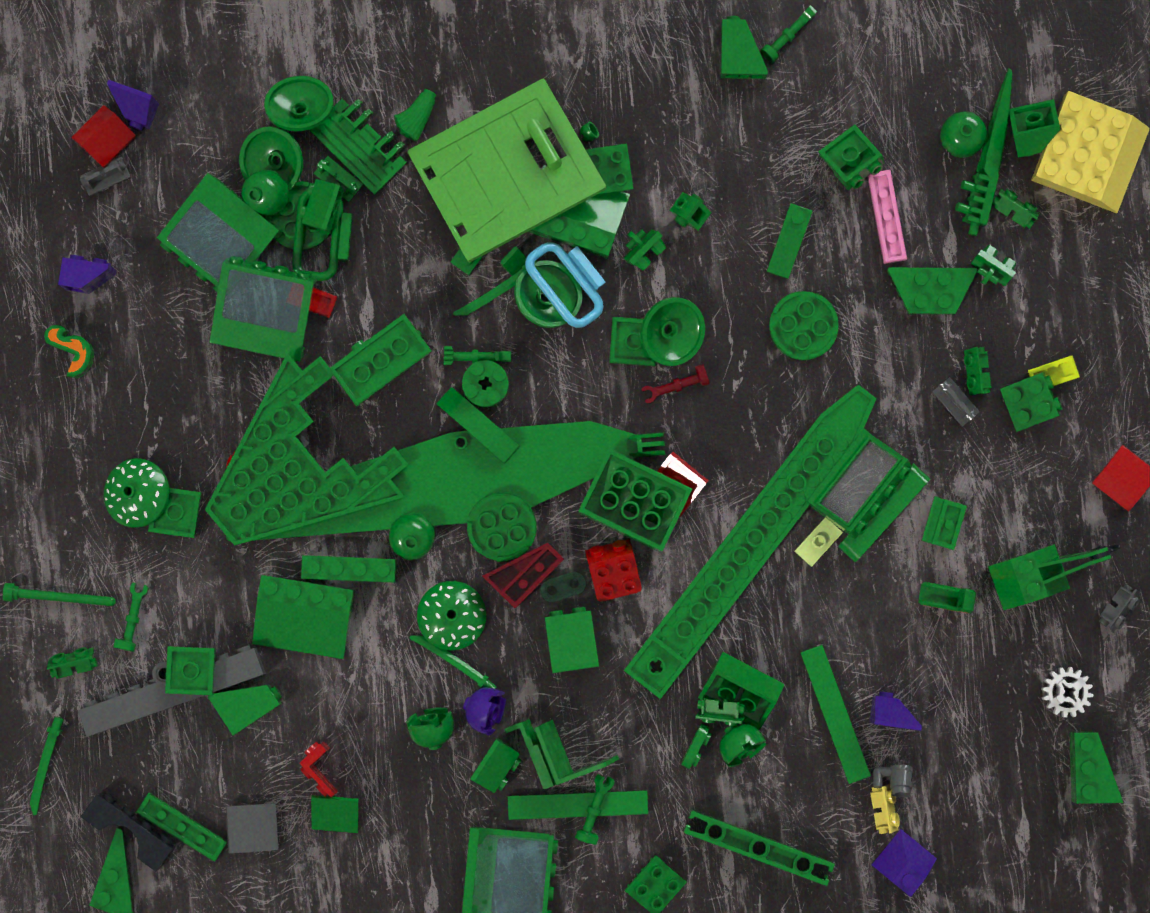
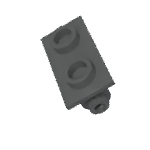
M120 157L111 161L105 168L100 166L80 175V180L83 187L86 188L88 195L91 196L131 176L123 158Z
M950 377L932 391L962 427L980 412Z
M1127 584L1124 587L1121 586L1112 598V601L1117 603L1118 606L1115 608L1108 604L1099 616L1100 620L1098 622L1105 627L1110 624L1108 627L1113 633L1125 624L1127 619L1125 616L1130 610L1133 611L1140 602L1138 590L1135 589L1132 593L1133 588Z

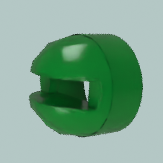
M590 121L580 128L579 135L583 134V141L591 142L599 137L598 129Z

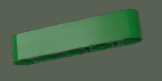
M913 463L908 478L898 484L895 494L890 499L887 498L883 503L881 512L876 517L873 516L868 522L866 531L862 535H858L856 539L848 534L839 544L838 548L856 562L922 490L930 478Z

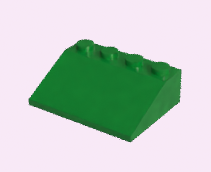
M622 191L597 194L528 232L573 248L578 246L582 251L608 259L630 194Z
M608 449L578 513L662 553L692 488Z
M261 575L252 644L344 659L355 590Z

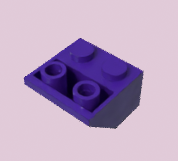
M70 255V258H62L58 285L67 291L90 294L114 277L117 270L104 259L93 258L91 262L82 256Z

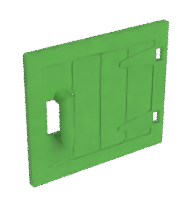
M540 79L408 150L413 164L468 262L474 261L607 189L606 184L545 79ZM550 128L566 154L562 159L558 156L545 133ZM533 138L547 164V167L541 170L525 144V141ZM432 168L436 177L429 180L424 170ZM463 224L467 234L460 237L455 227Z

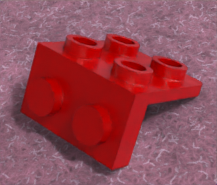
M630 539L617 540L612 544L598 545L585 550L598 601L602 602L638 593L642 590Z
M315 742L304 752L307 756L300 762L302 766L300 770L308 779L313 778L318 783L316 788L325 797L329 795L332 798L338 792L337 789L314 765L330 747L325 742L321 744Z

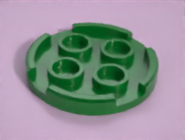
M298 181L289 191L288 203L282 208L281 212L266 216L268 220L283 231L278 239L275 238V240L292 250L294 247L297 203L302 193L308 190L310 182ZM305 225L303 250L319 246L328 238L330 233Z
M806 291L794 292L781 299L773 309L769 322L770 335L775 346L786 356L796 360L815 359L826 353L834 344L838 334V316L832 304L823 296Z
M505 492L493 493L479 500L472 508L467 522L468 537L474 549L479 554L497 562L515 560L525 554L532 545L537 530L536 518L528 503L517 495Z

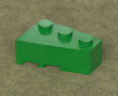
M1070 732L1071 802L1076 804L1123 803L1098 732Z

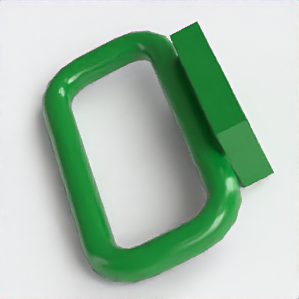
M308 190L302 193L297 203L292 267L296 273L298 271H306L301 266L305 225L302 224L303 219L300 218V213L303 205L307 206V201L310 198L307 196ZM342 199L332 226L329 267L325 272L308 271L312 273L311 276L317 277V281L331 279L337 272L338 261L348 262L352 214L343 213Z

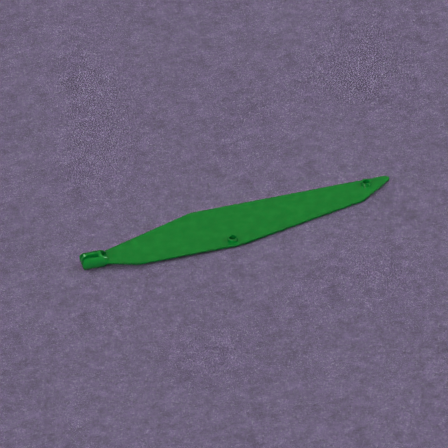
M592 421L500 428L520 446L505 464L468 431L451 432L398 450L409 465L391 478V480L404 494V497L256 540L389 530L391 524L404 513L412 512L422 514L433 526L463 524L468 522L469 514L479 500L487 495L498 492L517 495L532 508L593 479L608 449L632 460L638 457L666 455L665 450L642 452V448L665 446V441L642 442L641 440L664 437V432L633 434ZM459 439L465 440V445L463 447L457 446V441ZM380 457L351 467L359 475Z

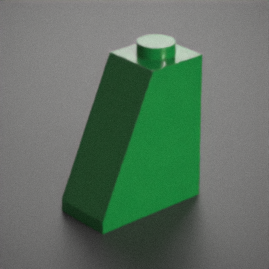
M728 16L726 19H722L720 78L766 79L768 75L767 67L746 20L740 19L739 16Z
M270 685L215 693L208 696V699L233 736L282 704L280 701L282 695L275 686L271 687Z

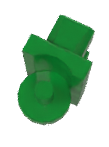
M641 229L636 235L630 231L627 235L631 240L625 245L630 251L623 259L640 270H645L651 261L644 254L651 249L655 255H659L666 249L661 239L662 235L653 229L647 234Z
M988 245L984 250L981 249L971 264L978 268L977 272L984 276L981 281L982 284L985 285L990 280L994 284L999 282L1006 286L1016 273L1014 271L1016 262L1007 257L1002 263L995 259L998 251L991 245Z

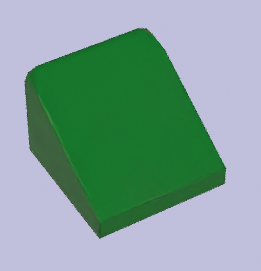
M513 247L501 260L500 264L503 269L513 276L522 269L526 257L517 247Z

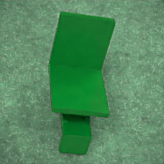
M530 719L504 729L508 733L520 728L543 789L599 770L619 760L618 755L573 771L553 719L534 729Z

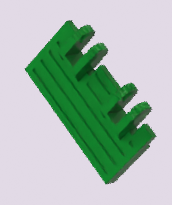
M341 99L333 107L330 116L319 126L310 129V132L375 196L407 164L401 156L393 163L391 162L404 148L405 144L402 141L398 142L385 155L381 150L393 140L395 134L390 131L381 139V136L368 123L359 130L373 112L370 109L364 111L353 123L349 118L360 109L363 102L357 99L349 107Z

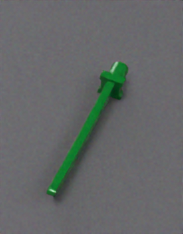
M525 264L519 272L486 294L454 311L453 314L455 316L469 315L515 286L520 273L526 268Z
M410 636L412 641L438 655L473 679L480 688H497L496 685L489 681L488 676H483L447 650L435 647L424 636Z
M55 716L52 726L47 728L49 734L31 795L30 806L34 816L38 814L42 790L57 738L63 731L60 728L64 719Z

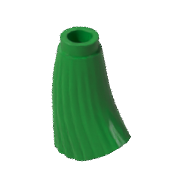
M424 89L408 109L394 115L395 123L401 135L413 141L419 140L435 103L436 94L434 92Z

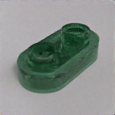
M570 572L546 580L542 584L540 592L546 601L556 602L582 593L585 589L586 581L580 573ZM572 579H576L579 582L577 588L570 586ZM550 586L556 587V594L550 595L548 588Z

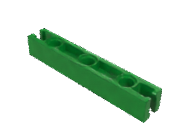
M691 809L688 818L694 819L695 816L707 823L703 832L691 830V826L687 824L683 830L685 834L822 885H828L829 879L827 875L824 874L822 879L811 872L815 863L826 865L829 868L828 871L832 872L835 866L833 862ZM713 825H718L721 827V834L715 838L711 837L708 833L709 828ZM758 841L765 844V849L760 854L754 853L752 849L754 843ZM800 858L808 859V867L804 870H799L796 866Z

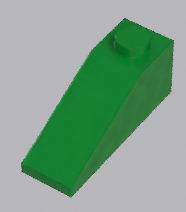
M790 204L766 272L786 279L789 278L812 210Z

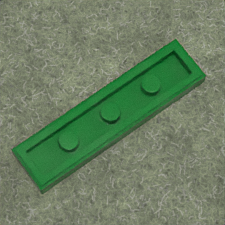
M150 792L136 812L214 862L228 842Z

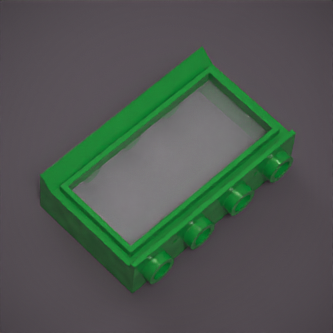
M864 428L807 501L815 511L856 539L858 535H862L866 531L868 522L872 517H876L881 512L882 505L887 498L890 499L895 494L898 484L908 478L912 465L907 458L874 437Z

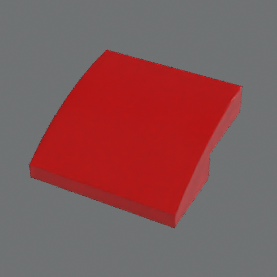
M1122 444L1109 459L1107 465L1092 481V484L1129 512L1150 486V465Z

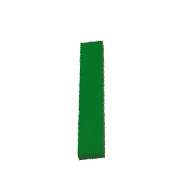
M823 645L800 652L848 784L870 777V772Z
M647 790L607 792L600 806V816L648 814ZM596 792L508 796L509 820L587 817V808L589 805L591 806Z

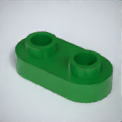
M702 723L700 724L682 760V766L688 769L691 766L696 767L702 755L698 752L702 744L707 745L712 733L708 732L710 727Z

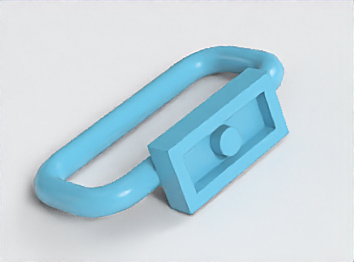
M547 242L537 247L527 256L525 266L528 274L570 326L575 328L585 327L601 315L603 300L597 290L600 289L605 281L578 246L567 254L559 244ZM552 251L558 256L593 301L594 309L581 319L575 318L535 268V261L546 252Z

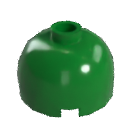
M968 111L957 112L948 117L940 132L942 146L951 155L959 158L975 155L985 144L987 136L983 120L978 115Z
M263 170L255 172L246 178L242 186V200L261 216L278 214L288 203V184L285 180H282L279 176L280 174L276 171Z
M414 512L404 513L391 524L389 531V543L394 553L407 560H417L427 555L433 547L435 540V531L432 523L422 514Z
M447 708L424 710L425 715L419 717L417 713L411 715L407 719L406 724L410 737L417 745L429 748L430 750H436L441 748L442 744L451 738L454 730V720L452 712L448 713Z
M742 724L727 727L724 730L726 734L722 737L719 744L721 756L727 766L731 768L742 764V759L748 756L751 759L766 746V740L757 728L752 725Z

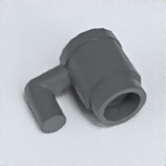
M893 765L891 767L874 768L873 788H882L883 776L890 777L892 796L899 798L911 796L913 767L909 765Z

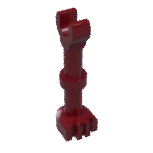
M704 364L695 366L697 372L695 375L680 380L675 378L671 383L654 388L644 386L641 389L642 392L648 390L652 392V397L646 399L645 402L653 403L658 396L673 391L680 392L683 391L682 388L700 383L702 386L709 385L710 382Z

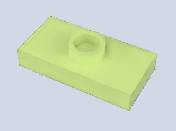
M824 518L794 552L812 567L843 532L831 521Z

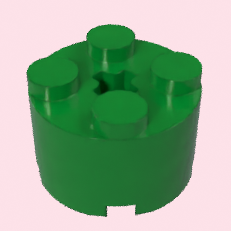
M482 360L473 363L465 371L462 379V388L465 396L474 406L490 409L499 405L507 397L509 380L505 370L499 364L493 361ZM485 379H489V383L492 384V386L487 387L486 390H483L482 385H480V382H484Z

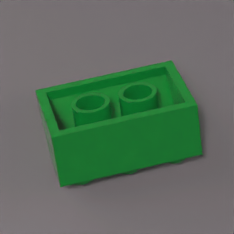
M722 652L698 698L701 700L703 698L720 700L719 708L722 709L724 700L741 702L742 705H745L744 714H740L746 715L743 722L760 730L776 705L784 683Z

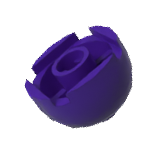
M484 687L475 691L471 697L466 698L463 709L466 710L465 716L472 729L486 735H491L495 732L496 729L492 727L495 723H500L505 710L506 699L502 698L505 692Z

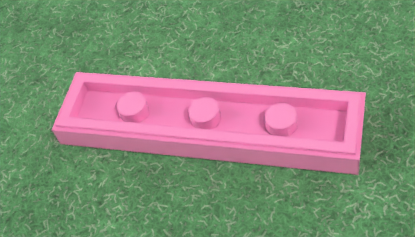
M891 170L880 171L876 175L870 174L867 177L883 263L907 260Z

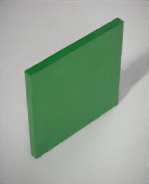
M312 795V829L358 833L359 799Z

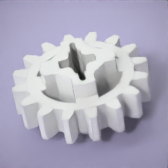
M1062 667L1058 668L1059 674L1051 671L1052 679H1044L1048 686L1041 688V690L1047 692V695L1042 697V700H1049L1046 707H1054L1053 714L1055 715L1062 711V717H1067L1068 712H1070L1072 717H1076L1077 710L1080 713H1084L1085 711L1082 706L1091 705L1087 701V697H1093V694L1088 693V689H1091L1093 686L1085 683L1089 677H1080L1081 670L1073 673L1072 667H1068L1066 672ZM1069 676L1076 680L1067 683L1062 677ZM1055 685V686H1056V694L1053 696L1052 690H1053V686ZM1064 687L1072 689L1069 692L1071 695L1070 697L1063 696V694L1065 693ZM1082 688V696L1079 699V690ZM1064 701H1066L1070 705H1072V707L1064 708L1061 707L1059 704H1062Z

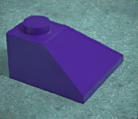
M108 80L107 85L124 118L130 122L129 126L141 131L143 127L150 130L159 106L155 98L148 93Z
M879 691V696L873 695L869 723L921 731V724L899 699L893 698V693Z
M900 829L871 865L911 897L926 879L937 858Z

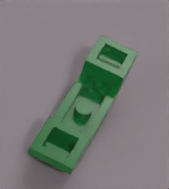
M451 387L437 402V405L504 464L520 447L454 388Z

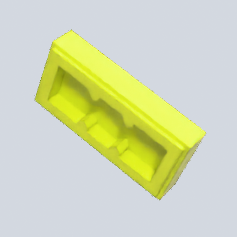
M1073 355L1028 370L1030 377L1042 372L1046 376L1050 375L1054 386L1080 377Z

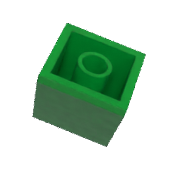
M586 607L573 608L571 614L563 615V610L549 612V617H545L552 673L599 667L591 611H586Z

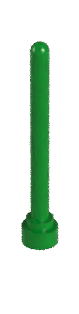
M5 583L3 588V601L13 602L19 598L103 606H113L116 603L113 597L20 589L15 583Z

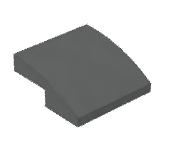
M276 803L226 806L228 853L278 850Z

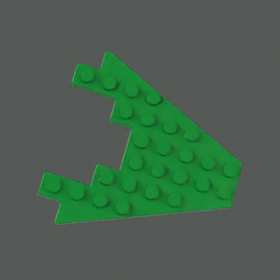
M290 354L285 356L205 508V511L234 546L404 497V494L391 478L409 464L394 446L357 475L344 457L325 472L296 437L314 422L299 403L334 376L329 370L330 367L321 356L304 370L298 366Z

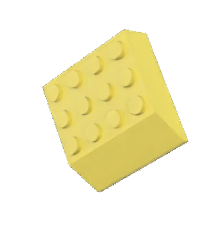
M1068 91L1063 96L1057 112L1060 131L1042 151L1031 181L1118 213L1150 128L1133 115Z

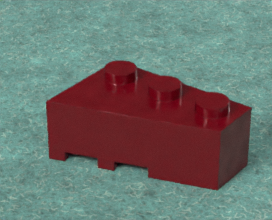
M546 543L482 577L516 609L564 561V558L549 543Z

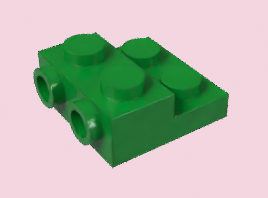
M855 124L818 151L819 156L833 170L836 178L847 190H850L852 187L854 189L861 187L865 181L864 178L870 174H878L882 170L883 164H885L883 155Z
M1042 372L1000 389L1016 432L1061 416L1059 411L1063 410L1059 398H1054L1051 391L1054 385L1050 375L1046 376Z

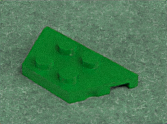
M888 267L887 272L891 276L908 314L955 315L977 272V268Z

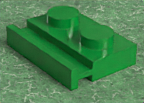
M934 496L921 541L954 550L967 506Z

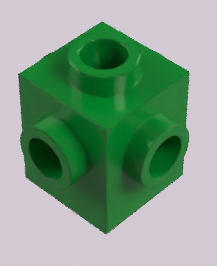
M682 192L669 210L676 216L674 220L684 228L688 225L698 231L712 213L703 204L704 201L695 194L690 196Z

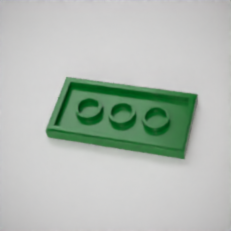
M403 314L330 367L329 370L356 407H358L429 355L432 350L407 316Z

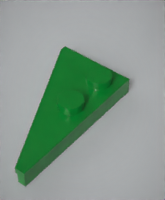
M118 827L116 829L89 905L108 913H134L132 911V894L129 886L128 860H126L125 852L126 843L122 828Z

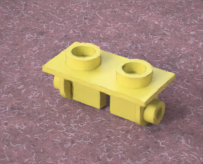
M890 784L883 786L882 790L881 788L872 787L870 795L873 809L881 808L882 812L874 813L876 830H879V834L888 833V829L889 833L898 831L900 819L898 813H895L894 803L896 802V797L892 796Z

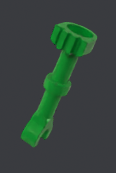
M810 5L789 28H785L782 31V35L772 45L766 44L760 49L763 57L773 65L779 57L777 52L788 41L791 42L795 38V34L814 18L817 11Z
M444 346V365H452L454 361H472V363L482 360L511 362V351L478 352V350H472V352H454L452 346Z
M132 583L130 586L132 603L129 615H126L125 619L127 624L123 640L115 638L113 646L114 648L135 652L136 647L132 640L136 623L139 624L140 618L138 613L141 601L149 591L148 586L144 585L143 591L137 593L136 583Z
M597 774L595 777L596 793L591 806L589 805L587 808L588 815L584 827L577 830L575 835L576 839L596 845L599 839L598 835L592 832L597 816H600V806L604 795L614 785V779L608 776L603 784L605 777Z

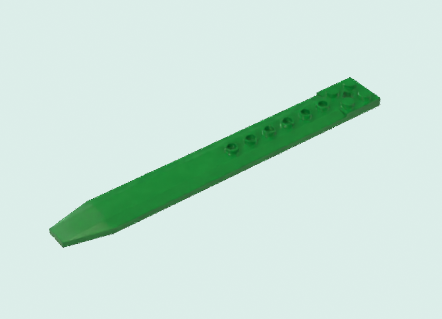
M857 385L820 414L623 671L659 699L663 697L810 504L807 500L863 431L877 398L860 385ZM661 661L660 667L662 670L660 672L657 670L654 673L651 672L652 666L650 662Z

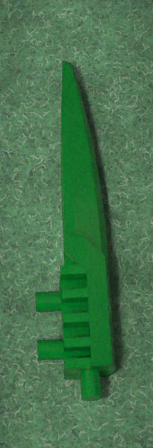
M1010 68L1007 70L987 130L986 142L983 145L980 161L977 165V173L972 176L974 182L963 180L961 183V189L971 192L970 197H967L966 201L969 203L966 205L958 202L955 207V211L966 214L962 222L970 224L968 234L972 236H977L979 226L987 225L999 178L1010 111L1012 70Z

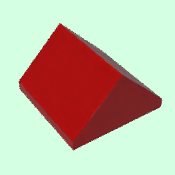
M103 105L71 138L105 168L136 135L114 112Z

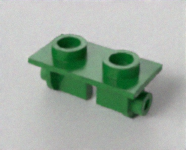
M329 156L317 164L318 168L313 173L323 181L338 184L344 188L342 197L348 202L363 186L359 180Z
M1001 188L998 193L1001 198L996 196L992 202L995 206L994 208L1006 216L1014 210L1016 213L1011 219L1023 228L1028 227L1030 229L1035 222L1032 220V217L1036 220L1039 217V213L1036 212L1037 208L1029 202L1024 204L1018 200V195L1009 189L1005 191Z
M984 347L964 350V364L967 371V387L970 396L990 393V388H992L990 372L982 373L983 368H989L988 353Z
M82 647L76 649L73 653L53 655L49 658L47 670L50 669L51 677L59 679L73 675V666L76 667L77 674L94 670V667L98 666L96 658H93L94 647L89 649Z
M703 698V700H698L697 708L701 710L697 713L696 718L702 719V722L715 723L716 721H723L726 725L737 726L739 723L742 724L746 715H740L745 712V705H742L741 702L724 700L722 709L719 708L720 700Z

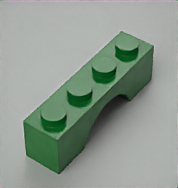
M302 555L301 579L396 583V559Z

